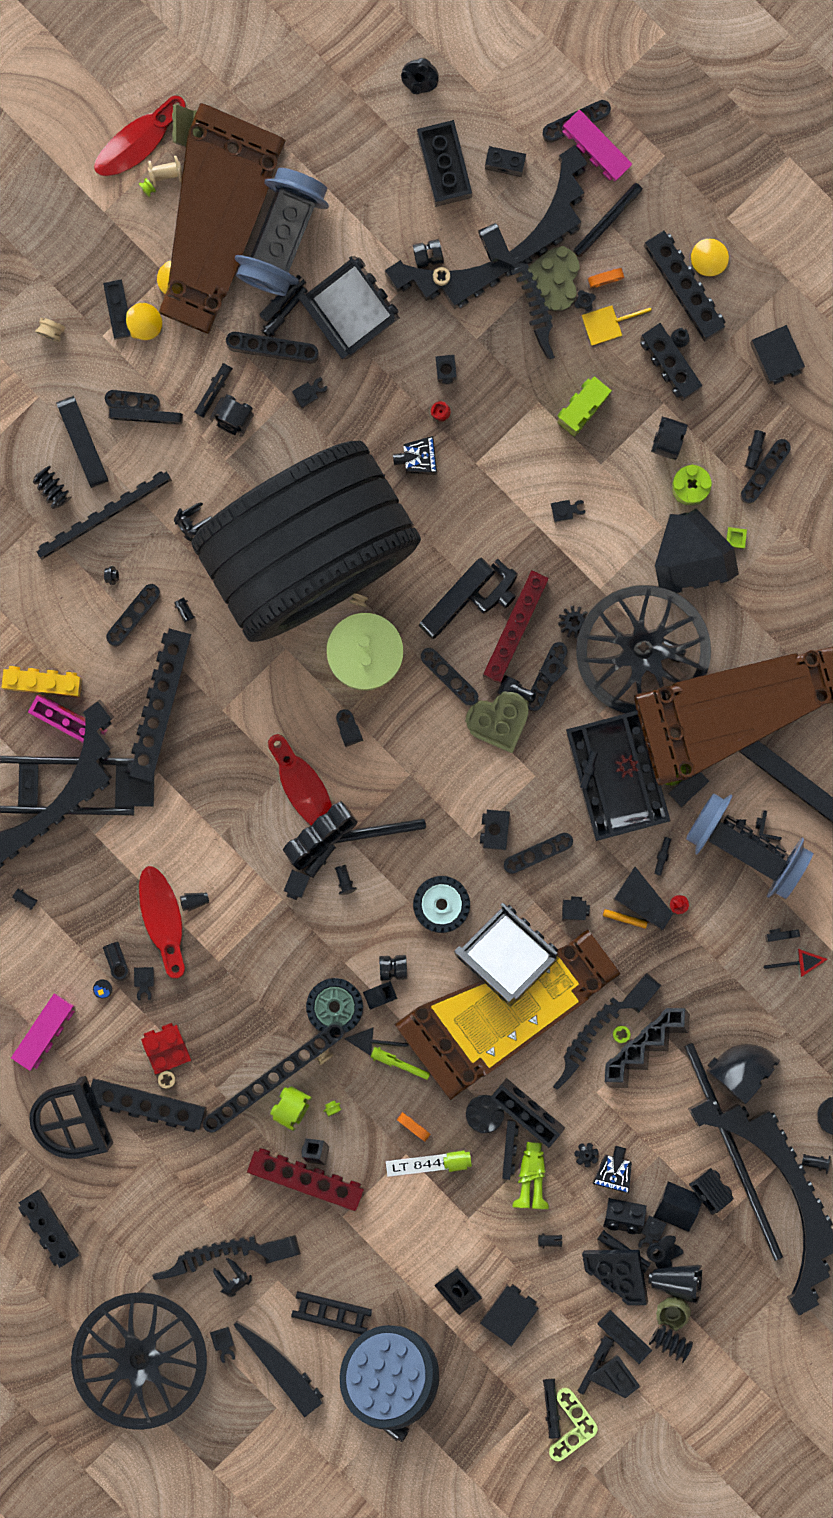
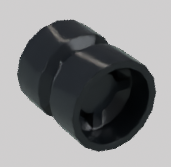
M439 239L428 241L426 245L423 242L413 244L417 268L428 267L429 263L433 266L444 263ZM432 249V258H428L427 250Z
M395 955L394 958H391V956H379L380 981L391 980L393 977L397 980L407 979L406 955Z

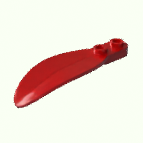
M177 95L172 96L156 109L154 113L143 115L125 126L108 142L98 155L94 163L95 172L101 176H113L141 163L155 150L164 137L167 127L173 123V105L179 103L180 106L186 108L184 99ZM161 116L166 117V120L164 122H160L159 119Z
M275 734L269 738L268 748L279 765V777L282 787L296 811L312 826L319 816L326 814L332 807L327 790L314 769L306 761L294 754L285 737ZM276 741H280L279 745H274ZM289 756L287 761L283 760L284 757Z
M147 866L142 870L139 880V900L143 921L151 940L161 951L167 975L173 979H178L185 973V965L180 949L182 919L179 905L165 876L157 868ZM174 948V953L168 954V949ZM174 966L179 967V971L177 973H174L172 971Z

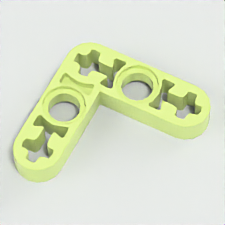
M569 1388L560 1389L557 1393V1400L576 1427L550 1446L549 1455L555 1461H561L594 1437L598 1431L593 1418ZM563 1392L565 1394H571L569 1396V1399L572 1403L574 1402V1400L577 1402L571 1405L568 1410L566 1408V1406H569L567 1401L560 1400L562 1398L561 1394ZM576 1407L581 1408L583 1411L582 1416L579 1418H574L571 1413ZM587 1416L589 1419L585 1421L589 1426L594 1425L592 1427L593 1432H584L586 1429L584 1424L578 1425L577 1422L582 1421ZM570 1435L578 1436L579 1442L576 1445L568 1443ZM565 1441L566 1446L570 1450L566 1451V1448L561 1451L562 1455L560 1457L558 1455L554 1456V1448L560 1449L563 1447L561 1442Z

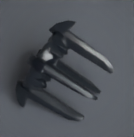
M201 502L184 511L179 508L174 517L175 525L178 524L188 541H192L198 530L212 518V516H209L193 526V521H190L191 518L189 517L201 509L203 505Z
M226 1258L237 1276L236 1279L233 1278V1281L229 1280V1283L216 1268L213 1269V1273L223 1288L220 1292L233 1297L237 1291L246 1284L249 1285L251 1283L252 1276L248 1277L246 1271L243 1272L236 1262Z

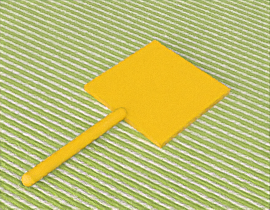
M611 305L581 316L593 346L622 336L618 322L650 312L652 309L647 308L616 318L613 306Z

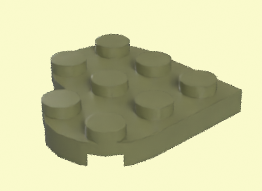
M565 246L549 250L528 268V271L532 272L534 276L532 279L537 281V288L541 289L542 293L540 295L542 298H545V306H548L549 310L555 312H562L570 308L577 294L573 280L577 277L580 268L579 260L576 254Z
M504 691L493 702L477 701L467 712L465 722L470 733L476 738L513 753L528 719L529 703L518 693Z

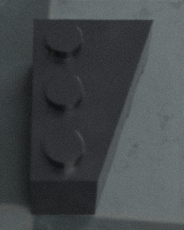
M633 867L613 899L660 930H664L673 913L639 870Z

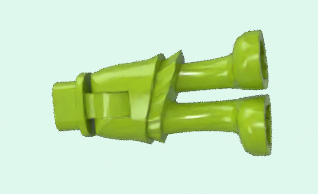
M526 1143V1151H524L525 1154L522 1158L521 1170L518 1176L520 1177L518 1183H522L519 1199L514 1200L512 1204L514 1208H530V1184L533 1180L532 1209H549L548 1202L543 1199L542 1191L543 1178L546 1173L544 1152H541L542 1143Z

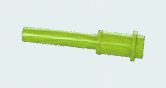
M374 1047L370 1056L373 1058V1061L378 1060L390 1067L394 1065L428 1080L429 1072L395 1058L396 1055L381 1050V1047Z

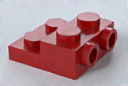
M172 1023L162 1026V1031L155 1033L152 1030L143 1034L145 1038H142L141 1041L155 1075L191 1061L178 1025L173 1026Z

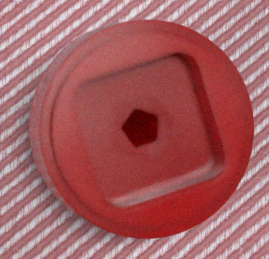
M442 401L436 402L431 408L432 417L440 422L447 420L451 414L449 405Z
M676 895L670 900L669 906L673 913L683 914L689 908V901L685 896Z

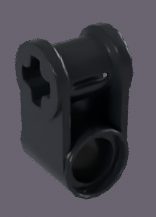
M346 709L340 710L337 713L336 720L345 747L363 741L353 714ZM342 713L350 715L348 723L339 720L342 717Z

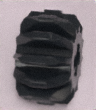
M571 606V613L565 608L563 611L566 616L559 615V618L564 621L559 622L558 626H565L561 633L568 630V638H570L572 632L575 639L578 638V631H580L584 617L588 614L587 611L580 614L582 609L580 606L577 612H575L574 606ZM574 617L580 623L578 626L576 624L575 627L571 626L572 622L569 621V619L573 620Z

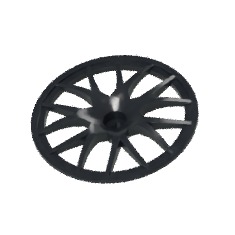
M636 585L612 592L590 610L583 621L577 638V663L581 676L592 694L608 707L626 714L637 711L636 705L619 698L623 696L635 681L637 693H642V676L647 670L655 675L660 688L664 686L662 677L673 683L681 681L662 666L661 660L671 658L697 668L692 678L706 675L711 659V641L702 616L684 597L663 587ZM643 595L645 598L639 620H637L623 599ZM649 596L668 600L662 620L657 628L653 630H648L644 626ZM619 601L633 624V633L623 634L608 620L603 612ZM671 603L677 605L689 616L665 627ZM599 616H601L615 636L590 635L591 629ZM691 621L699 636L695 640L679 645L668 646L663 643L666 635ZM588 640L618 644L623 649L619 655L612 657H587ZM642 642H645L646 645L649 646L645 648V651H642L641 647H638V645H641ZM700 642V658L698 663L677 653ZM589 662L613 665L597 681L591 671ZM631 666L632 673L616 696L611 695L601 686L619 668ZM661 692L662 699L668 700L666 699V693Z
M134 1292L119 1295L105 1301L84 1320L73 1343L71 1369L78 1393L97 1416L115 1426L133 1430L156 1428L173 1421L182 1415L195 1401L205 1380L207 1350L198 1325L181 1306L157 1294ZM134 1303L154 1305L151 1327L148 1336L143 1340H140L134 1331ZM130 1304L127 1331L109 1312L120 1306ZM158 1307L169 1311L177 1317L176 1320L155 1334ZM105 1315L124 1337L125 1347L116 1348L107 1343L92 1330L93 1326ZM181 1321L192 1338L173 1349L164 1352L157 1350L156 1341L171 1327ZM89 1333L109 1352L83 1355L84 1345ZM192 1341L194 1342L196 1364L171 1357ZM143 1354L146 1362L138 1364L136 1355L140 1356ZM111 1358L119 1363L115 1371L109 1374L85 1379L82 1359ZM163 1363H173L195 1368L196 1371L191 1386L187 1387L166 1378L161 1374L159 1366ZM113 1379L99 1402L87 1383ZM129 1379L132 1387L128 1399L120 1414H117L105 1407L103 1402L120 1380ZM146 1380L156 1385L168 1411L156 1416H149L142 1387ZM163 1384L188 1392L174 1407H171ZM135 1394H137L146 1418L123 1416Z

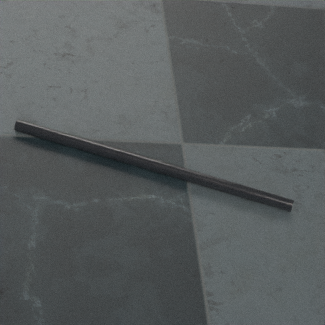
M690 1043L684 1046L705 1097L710 1098L712 1101L715 1100L720 1108L694 1044ZM719 1128L774 1261L783 1258V1255L730 1131Z

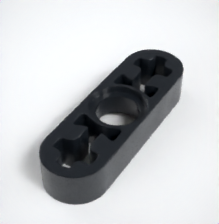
M110 390L105 395V402L110 408L157 411L160 408V400L154 394ZM113 394H116V397L122 399V395H125L124 405H121V401H115L112 404L111 400L108 399ZM130 396L138 398V403L135 406L127 404V399ZM141 397H144L143 400L146 402L153 398L157 404L153 405L152 408H149L148 404H143V408H141Z

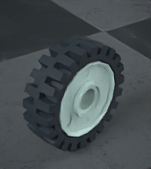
M436 876L426 880L419 886L414 896L413 909L417 920L426 929L436 933H447L457 929L465 922L470 911V898L465 887L456 879L448 876ZM439 899L446 900V909L439 910L436 907V902Z

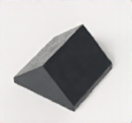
M668 1181L653 1217L689 1232L698 1216L702 1203L701 1199L698 1198L695 1192Z
M458 1266L434 1285L459 1315L482 1299L480 1292Z

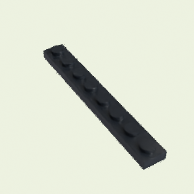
M162 471L158 472L152 477L153 480L150 482L144 481L136 486L137 490L130 493L128 491L120 496L121 500L116 503L112 501L106 504L103 511L99 513L97 511L93 512L87 517L88 520L81 523L79 521L71 526L72 530L67 533L64 531L59 533L51 543L47 541L38 547L39 550L36 551L41 560L45 559L172 481L167 471L164 473Z

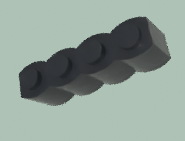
M342 801L338 802L326 814L319 816L312 826L303 829L297 838L290 840L283 848V851L292 865L298 870H302L314 858L324 853L328 846L333 845L343 834L352 830L358 821Z

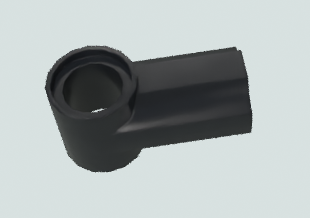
M119 942L104 946L103 950L111 969V975L117 980H126L130 975V969L126 964ZM122 966L125 968V974L118 977L116 969Z

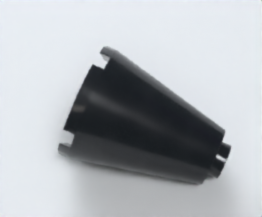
M702 1265L654 1269L653 1273L650 1272L648 1283L652 1284V1288L697 1304L700 1297L696 1296V1294L701 1291L702 1270H700Z

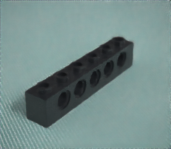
M664 230L644 243V247L705 342L724 330L725 319L720 313H716L714 309L716 306L710 297H706L704 286L694 278V270L690 265L687 266L685 264V257L682 251L675 248L673 237L670 233L666 234ZM668 249L671 255L664 257L661 255V250ZM678 265L681 271L674 273L671 270V266ZM688 281L691 284V288H682L681 282ZM691 298H700L701 304L694 305L691 302ZM708 313L711 315V320L704 321L701 315Z
M96 1078L92 1080L91 1089L101 1109L103 1105L110 1107L109 1111L121 1113V1110L129 1112L128 1116L139 1118L142 1115L147 1117V1121L158 1123V1120L165 1121V1125L176 1128L177 1125L185 1126L184 1130L195 1133L196 1130L201 1129L205 1106ZM106 1091H111L114 1094V1099L111 1102H107L104 1099ZM124 1096L132 1098L133 1103L130 1107L123 1104ZM146 1100L151 1103L150 1111L142 1110L141 1103ZM166 1105L169 1107L170 1114L168 1116L160 1114L161 1106ZM181 1110L188 1112L189 1118L187 1121L179 1119L178 1114Z

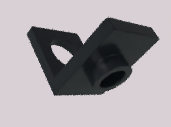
M553 656L539 670L538 673L541 674L539 678L547 685L549 683L553 685L568 668ZM554 663L560 666V672L556 675L551 674L549 671L550 665Z
M763 810L761 818L757 817L755 829H758L757 836L763 835L768 839L780 841L782 837L763 834L767 811Z

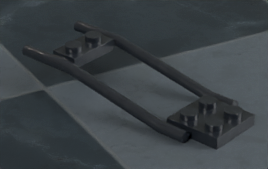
M0 756V763L19 764L18 806H0V813H41L47 807L37 806L38 764L77 765L79 757ZM99 758L103 765H116L115 808L79 807L72 814L68 811L64 815L134 816V806L154 807V776L151 784L128 778L129 773L126 770L129 761L133 762V758H105L103 761Z

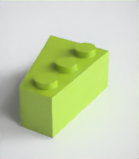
M595 376L591 380L588 378L581 386L583 390L579 394L575 393L569 401L570 405L567 408H563L557 415V423L574 437H576L612 392Z

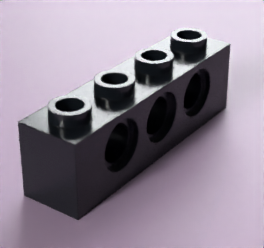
M661 323L641 335L640 344L642 348L650 352L652 363L655 367H660L663 379L666 383L670 382L673 386L671 390L677 399L681 398L684 401L702 389L703 385ZM661 343L664 346V350L658 352L655 350L654 345ZM672 359L675 362V366L667 367L665 360ZM681 374L685 377L686 381L678 383L675 376Z
M507 1078L490 1097L493 1102L548 1148L552 1146L565 1129L560 1122Z

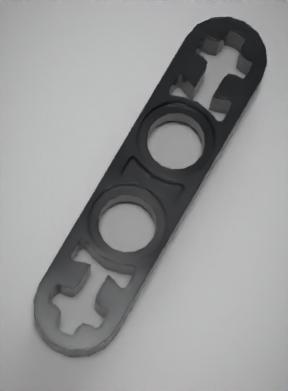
M599 100L580 110L583 113H588L591 117L590 121L594 124L609 116L611 106L608 101ZM599 105L607 107L604 114L600 111L595 115L597 118H594L592 108L595 112L599 110ZM577 111L547 124L543 128V139L552 143L566 137L563 133L560 134L559 131L555 132L552 138L546 134L548 129L551 131L556 130V125L558 124L562 132L563 122L569 120Z
M109 408L108 415L109 419L163 424H182L183 414L176 412Z
M780 439L775 442L747 482L740 496L744 503L751 504L757 500L791 450V445L787 440ZM777 445H786L785 449L787 451H782L778 457L771 454V452L776 454L779 450ZM774 459L776 467L769 469L766 466V460ZM758 474L764 475L765 483L757 484L755 476ZM750 483H752L754 487L760 489V491L755 489V491L752 494L754 498H745L746 494L744 492H749L753 487L749 485Z
M146 585L111 627L106 635L110 645H121L159 599L160 590L156 585ZM155 588L156 596L149 597L148 601L151 602L149 605L140 599L141 596H144V598L148 596V589L152 590ZM138 602L143 603L145 606L142 613L134 611V606ZM126 617H130L133 621L132 626L129 628L122 626V620ZM119 625L126 633L123 634L121 632L119 634L120 640L118 642L116 640L111 642L112 637L110 635L112 633L117 634L119 629L116 627Z
M562 642L554 643L541 668L549 662L550 655L552 657L555 656L556 651L553 650L554 647H563L562 651L564 654H559L557 658L563 663L568 651L566 645ZM555 664L556 671L551 674H558L560 670V666L558 664ZM540 673L538 674L531 688V691L535 690L539 694H544V697L542 698L541 696H539L537 702L540 703V705L535 706L534 708H532L531 703L528 702L530 711H538L541 709L552 686L549 683L548 688L545 691H541L537 688V683L541 680L539 678V676L541 675Z
M433 648L424 649L421 653L423 664L465 705L472 706L476 704L479 697L477 691ZM426 652L429 654L432 652L435 661L438 658L441 660L435 665L434 669L431 667L434 664L431 660H424ZM440 665L448 667V673L444 676L439 675L437 672V668ZM454 678H458L462 682V686L459 689H454L451 686V681ZM465 685L468 687L466 691L469 694L472 692L475 694L473 702L471 700L467 702L464 693L461 696L458 694Z
M568 833L558 834L508 857L504 861V869L510 874L524 870L568 850L573 845V838ZM562 836L570 839L567 847L562 844L558 846L560 850L556 851L552 840L555 839L556 843L560 842ZM544 844L552 846L551 854H543L541 848ZM526 852L534 853L535 860L532 863L524 860ZM521 855V861L525 866L521 867L520 863L515 866L516 870L508 869V861L516 862L519 860L517 856Z

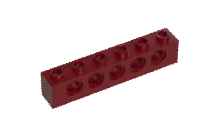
M531 570L483 673L484 677L496 683H501L548 582V577Z
M259 1148V1151L254 1150L247 1173L353 1211L357 1210L364 1188H361V1183L352 1180L350 1183L342 1181L343 1177L332 1174L331 1177L325 1175V1171L314 1167L311 1170L306 1168L307 1164L299 1161H296L295 1164L288 1161V1157L279 1154L277 1157L270 1155L271 1151ZM271 1160L275 1163L273 1171L265 1169L264 1164L266 1161ZM285 1167L293 1169L292 1177L287 1178L283 1175L282 1171ZM302 1174H309L312 1181L309 1184L302 1183ZM321 1180H327L330 1183L328 1190L324 1191L319 1188ZM341 1186L348 1189V1194L345 1197H340L337 1194V1189Z

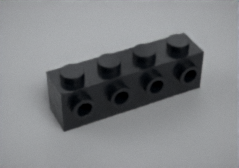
M41 1189L18 1202L20 1204L18 1207L19 1211L30 1220L29 1226L34 1233L37 1232L40 1236L39 1242L43 1249L49 1250L51 1254L49 1258L54 1266L58 1265L61 1268L81 1255Z

